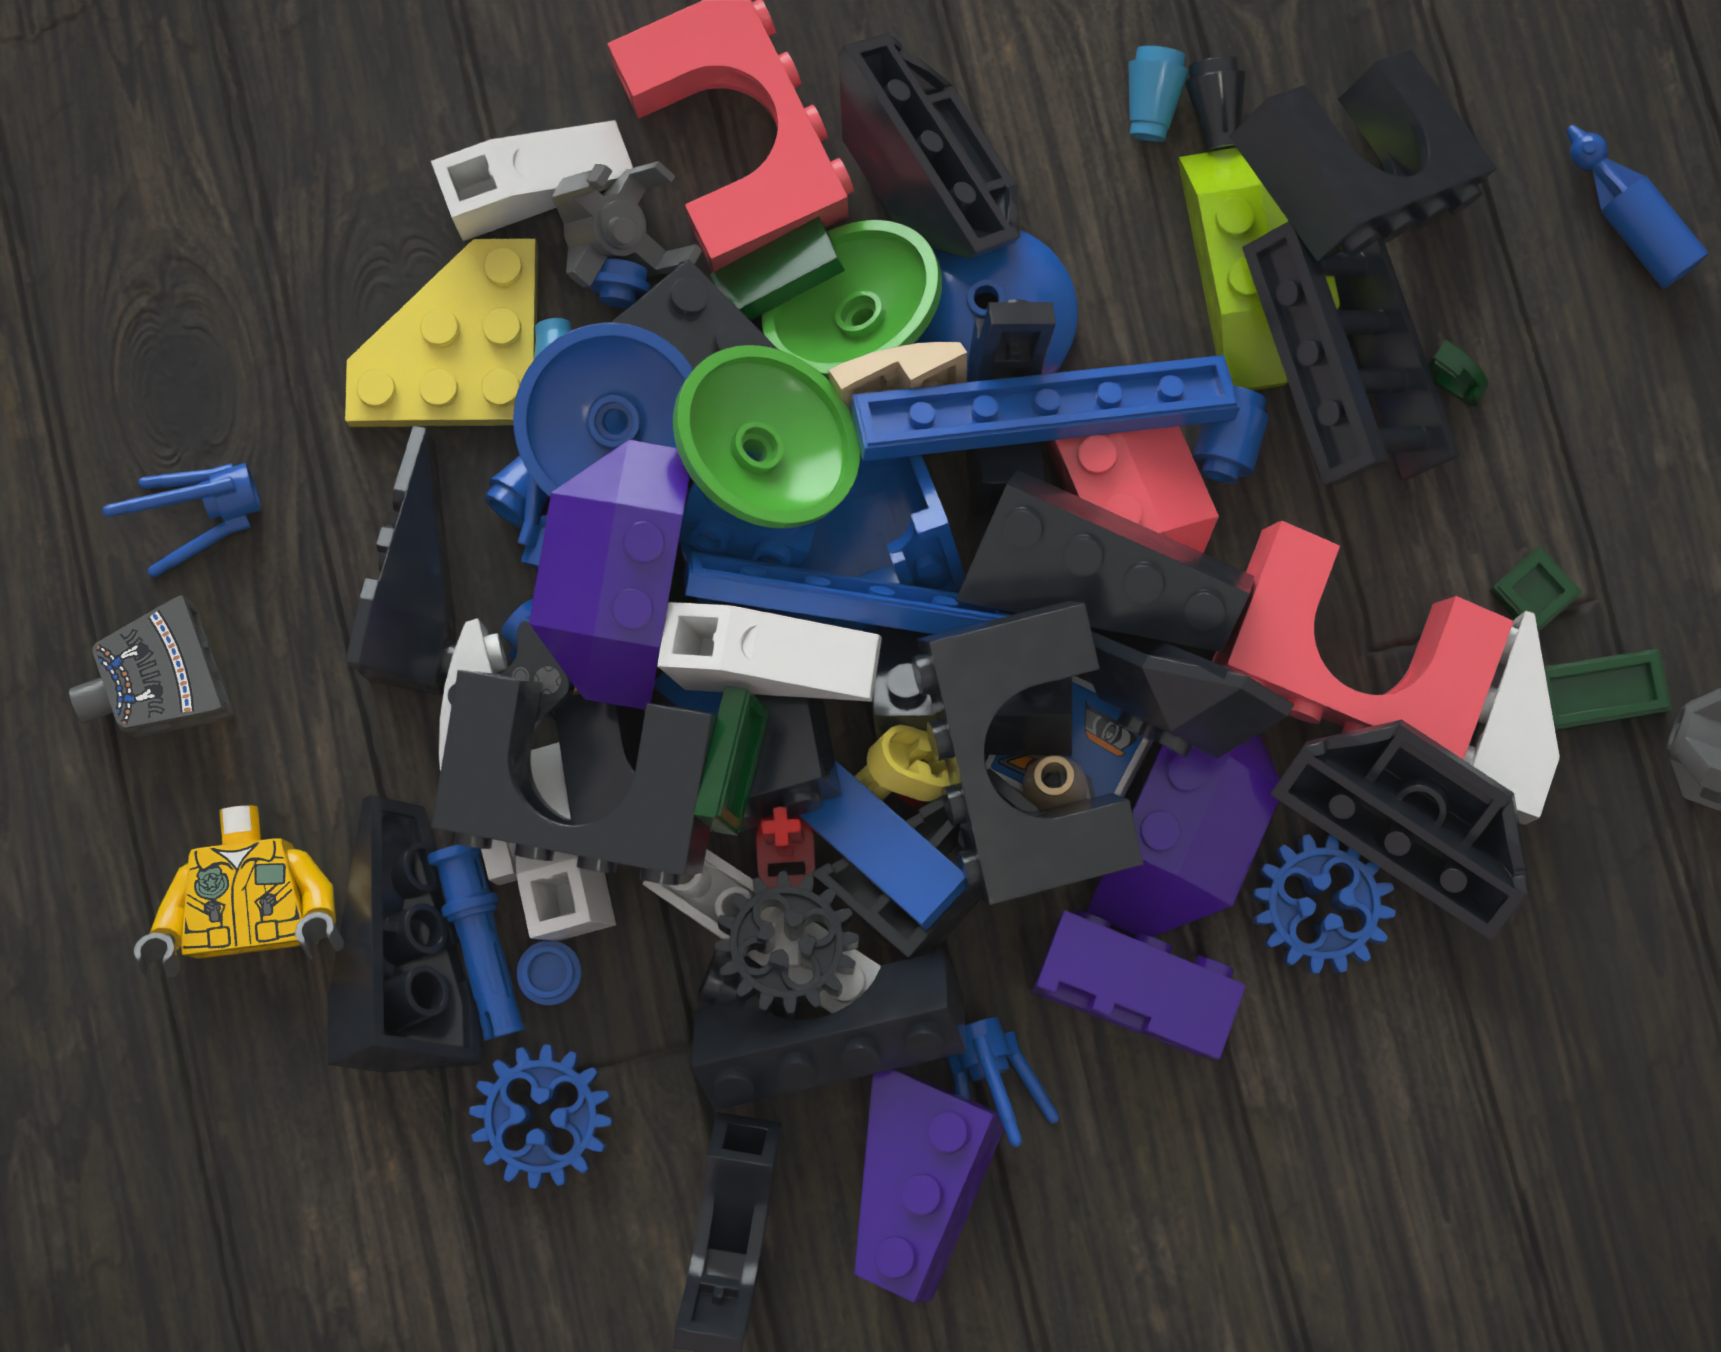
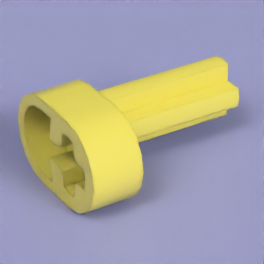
M897 725L885 732L869 748L866 757L867 765L854 776L881 801L891 792H895L920 801L931 802L942 796V787L950 785L945 760L936 761L931 750L928 733L906 725ZM924 759L928 761V764L920 760Z

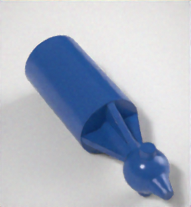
M1574 124L1566 130L1571 144L1570 157L1572 162L1580 169L1592 170L1601 214L1663 290L1689 273L1709 255V252L1647 176L1607 159L1608 146L1603 137L1596 133H1586Z

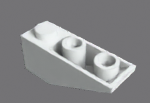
M615 120L490 139L431 161L449 212L463 241L556 208L552 195L562 178L590 171L595 164L607 165L612 170V173L604 187L596 189L598 192L608 189L625 170L633 168Z
M668 602L657 666L685 690L723 692L725 686L746 688L752 694L872 702L882 637L879 634L731 605Z
M1524 611L1513 620V625L1477 721L1471 744L1468 746L1464 757L1466 762L1514 792L1519 823L1524 825L1540 818L1560 758L1536 618L1534 613Z
M559 742L531 750V771L538 791L552 809L571 820ZM555 851L553 861L516 856V876L530 938L560 941L615 926L616 922L605 872L576 867L578 855Z

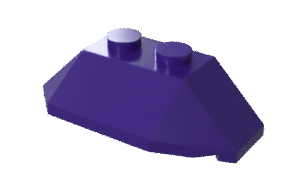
M627 440L551 492L529 625L585 700L646 710L647 703H651L690 477L677 448Z
M1259 734L1217 759L1194 748L1191 749L1187 758L1162 745L1159 746L1131 809L1144 864L1102 875L1086 913L1100 917L1110 922L1111 926L1133 936L1136 933L1154 937L1233 906L1279 801L1270 793L1280 779Z

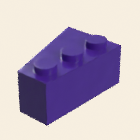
M1066 910L1062 912L1054 925L1030 993L1207 1060H1220L1246 986L1231 979L1234 971L1233 968L1201 956H1197L1195 963L1170 954L1173 946L1156 938L1136 933L1133 939L1110 929V922L1095 915L1075 910L1074 914Z
M901 1068L873 1074L855 1275L913 1303L933 1300L1004 1131V1126L997 1111Z

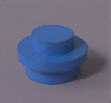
M606 259L589 288L600 294L599 301L601 303L616 308L628 309L651 290V285L646 281L648 270L644 266L621 259Z
M546 940L533 944L523 953L517 966V981L520 989L526 997L541 1005L552 1006L567 1001L575 994L582 979V967L578 956L570 947L558 941Z

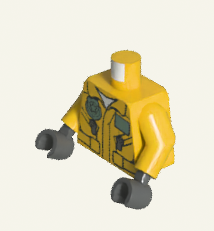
M234 806L221 809L219 813L222 845L196 848L190 851L188 863L178 869L159 906L150 934L143 936L137 942L134 948V956L142 976L147 975V969L153 961L163 959L166 976L174 977L180 971V962L176 952L180 946L182 947V955L196 959L301 946L308 959L311 960L315 958L313 954L315 944H319V940L323 938H328L335 952L340 951L344 948V940L335 925L336 913L333 885L307 852L294 849L292 843L282 838L261 840L258 806Z

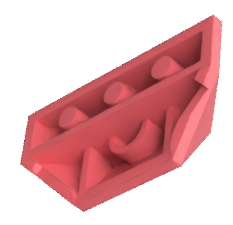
M1179 426L1043 441L1064 491L1204 553L1219 515Z

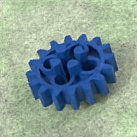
M1308 834L1299 838V854L1296 855L1285 844L1276 850L1277 858L1282 866L1278 868L1274 865L1264 864L1260 868L1259 873L1265 880L1270 882L1269 887L1258 888L1251 892L1252 899L1265 903L1266 911L1252 919L1253 924L1258 926L1270 925L1273 931L1263 943L1266 949L1276 947L1282 943L1287 948L1283 964L1289 967L1295 964L1301 957L1307 958V970L1310 975L1320 973L1324 960H1329L1335 974L1347 971V954H1350L1360 964L1368 961L1371 957L1364 943L1366 941L1379 945L1385 943L1388 936L1377 927L1378 921L1394 918L1396 911L1388 906L1381 905L1380 897L1394 890L1392 883H1376L1373 875L1378 872L1380 867L1371 861L1364 865L1358 860L1361 854L1350 847L1345 852L1339 850V840L1331 834L1326 836L1322 848H1317L1315 841ZM1334 865L1341 866L1347 870L1349 882L1345 888L1333 893L1329 905L1336 911H1355L1361 918L1360 929L1356 933L1346 931L1343 928L1342 917L1330 913L1316 922L1314 926L1317 935L1316 940L1312 944L1304 943L1298 939L1296 927L1301 920L1314 913L1316 903L1308 897L1294 899L1288 896L1284 890L1285 879L1289 876L1300 878L1303 881L1304 892L1315 896L1331 884L1330 868Z
M543 1045L539 1060H533L528 1049L521 1047L516 1049L518 1065L512 1068L502 1060H496L493 1063L495 1072L500 1077L495 1084L485 1081L477 1083L476 1087L488 1098L486 1105L470 1107L469 1114L477 1118H484L485 1127L476 1131L471 1137L473 1142L489 1141L493 1148L483 1160L487 1166L494 1165L502 1160L508 1163L505 1169L504 1180L514 1182L521 1175L522 1171L528 1172L529 1187L537 1189L541 1188L545 1173L550 1172L557 1186L568 1183L566 1167L572 1165L581 1173H587L591 1169L584 1155L588 1149L605 1152L607 1145L596 1136L598 1127L613 1126L614 1118L599 1114L598 1105L607 1102L612 1096L610 1091L594 1092L590 1086L600 1074L597 1068L591 1067L582 1073L576 1071L580 1056L576 1052L570 1051L559 1063L556 1062V1053L552 1045ZM526 1079L532 1086L531 1098L538 1104L548 1105L557 1099V1089L560 1085L570 1082L576 1086L578 1099L575 1104L567 1108H557L550 1116L551 1122L555 1127L568 1130L574 1138L573 1148L568 1153L559 1154L554 1150L552 1146L553 1135L545 1128L531 1130L527 1134L526 1145L518 1151L508 1146L506 1142L508 1130L515 1125L528 1124L534 1117V1113L529 1106L518 1104L512 1099L510 1090L515 1081Z

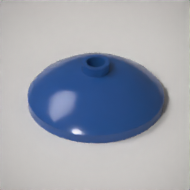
M1020 230V237L1014 244L971 259L932 248L941 268L942 292L937 310L931 322L914 344L960 342L967 351L968 375L970 346L975 320L984 319L986 314L985 309H981L975 304L974 299L981 293H990L995 296L998 302L1021 299L1028 302H1053L1056 325L1046 354L1042 374L1056 373L1060 369L1073 344L1078 320V307L1071 278L1062 262L1049 247L1029 233Z
M591 324L574 329L555 339L538 354L528 367L517 391L514 405L513 424L515 441L519 455L530 476L548 496H551V492L627 440L677 448L673 432L674 406L681 386L694 370L692 365L675 346L651 331L629 324ZM614 409L622 410L628 419L626 429L619 434L611 433L605 425L607 414Z

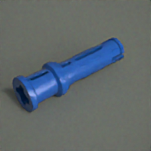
M454 845L432 852L427 855L429 865L436 866L446 900V904L441 908L443 918H447L448 923H454L473 997L480 1016L484 1041L525 1030L515 1000L512 981L493 912L498 910L497 904L500 902L498 894L490 892L480 856L482 851L480 848Z

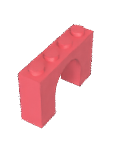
M702 0L607 43L613 67L638 119L704 90L731 89L756 99L767 109L778 128L777 137L769 156L760 167L736 182L685 204L689 225L712 273L817 217L821 218L826 227L848 218L847 195L854 192L853 184L841 159L837 158L830 162L821 142L828 139L817 109L813 104L804 108L795 91L802 84L792 58L787 51L778 55L769 38L776 31L771 16L762 0L754 2L751 0Z
M1284 521L1277 522L1263 529L1246 573L1254 576L1250 595L1223 651H1216L1212 662L1249 676L1293 703L1294 706L1289 715L1299 720L1319 724L1321 719H1325L1343 727L1342 733L1402 719L1464 760L1514 621L1457 596L1433 603L1412 662L1400 682L1382 695H1370L1355 691L1341 683L1327 669L1319 655L1314 636L1316 610L1340 545Z

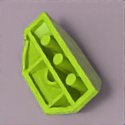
M1237 147L1179 157L1178 165L1216 356L1224 355L1234 386L1253 391L1284 386L1288 380L1242 247L1288 222V220ZM1326 277L1338 310L1340 302L1335 278Z

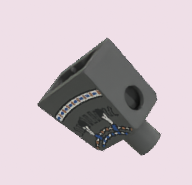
M183 595L169 600L96 642L92 647V652L101 677L69 689L71 703L83 724L113 713L120 730L133 737L155 735L226 721L236 717L199 608Z

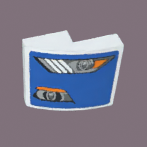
M1072 676V755L1062 756L1072 759L1083 770L1087 780L1085 800L1109 793L1124 797L1153 740L1148 741L1117 724L1116 721L1121 711L1100 700L1091 683ZM989 755L985 766L986 770L988 768L992 769L1023 795L1022 786L1026 771L1036 760L1048 755ZM1048 772L1044 775L1042 782L1049 788H1059L1065 784L1067 778L1062 772L1055 775Z

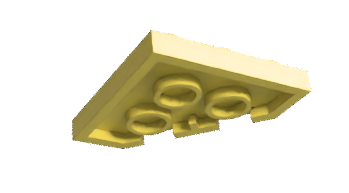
M473 239L349 357L346 369L345 421L350 427L514 426L513 414L517 391L523 376L534 360L536 338L534 327L537 324L538 244L536 239Z

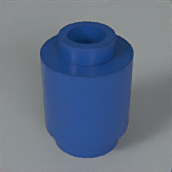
M1234 386L1240 404L1236 420L1203 423L1192 455L1194 461L1202 466L1201 474L1203 476L1226 484H1236L1239 477L1253 475L1269 421V415L1265 412L1267 399L1253 390Z

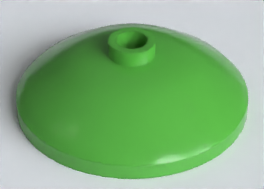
M866 220L849 223L828 231L845 271L762 314L764 335L779 350L807 362L825 376L828 381L829 369L849 360L892 347L914 344L926 330L937 310L942 292V273L932 248L913 229L892 221Z
M743 345L726 348L710 355L699 363L686 378L677 395L673 412V432L683 465L701 491L716 505L733 516L746 522L769 528L801 527L816 522L828 515L841 503L853 486L859 468L860 448L852 414L845 401H841L828 379L800 358L765 346ZM744 450L752 453L757 461L750 458Z

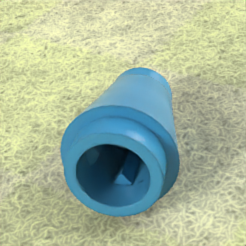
M1140 46L1137 48L1135 60L1128 62L1129 118L1131 124L1129 136L1151 142L1166 141L1167 129L1170 127L1189 74V70L1184 67L1186 55L1183 52L1161 46Z

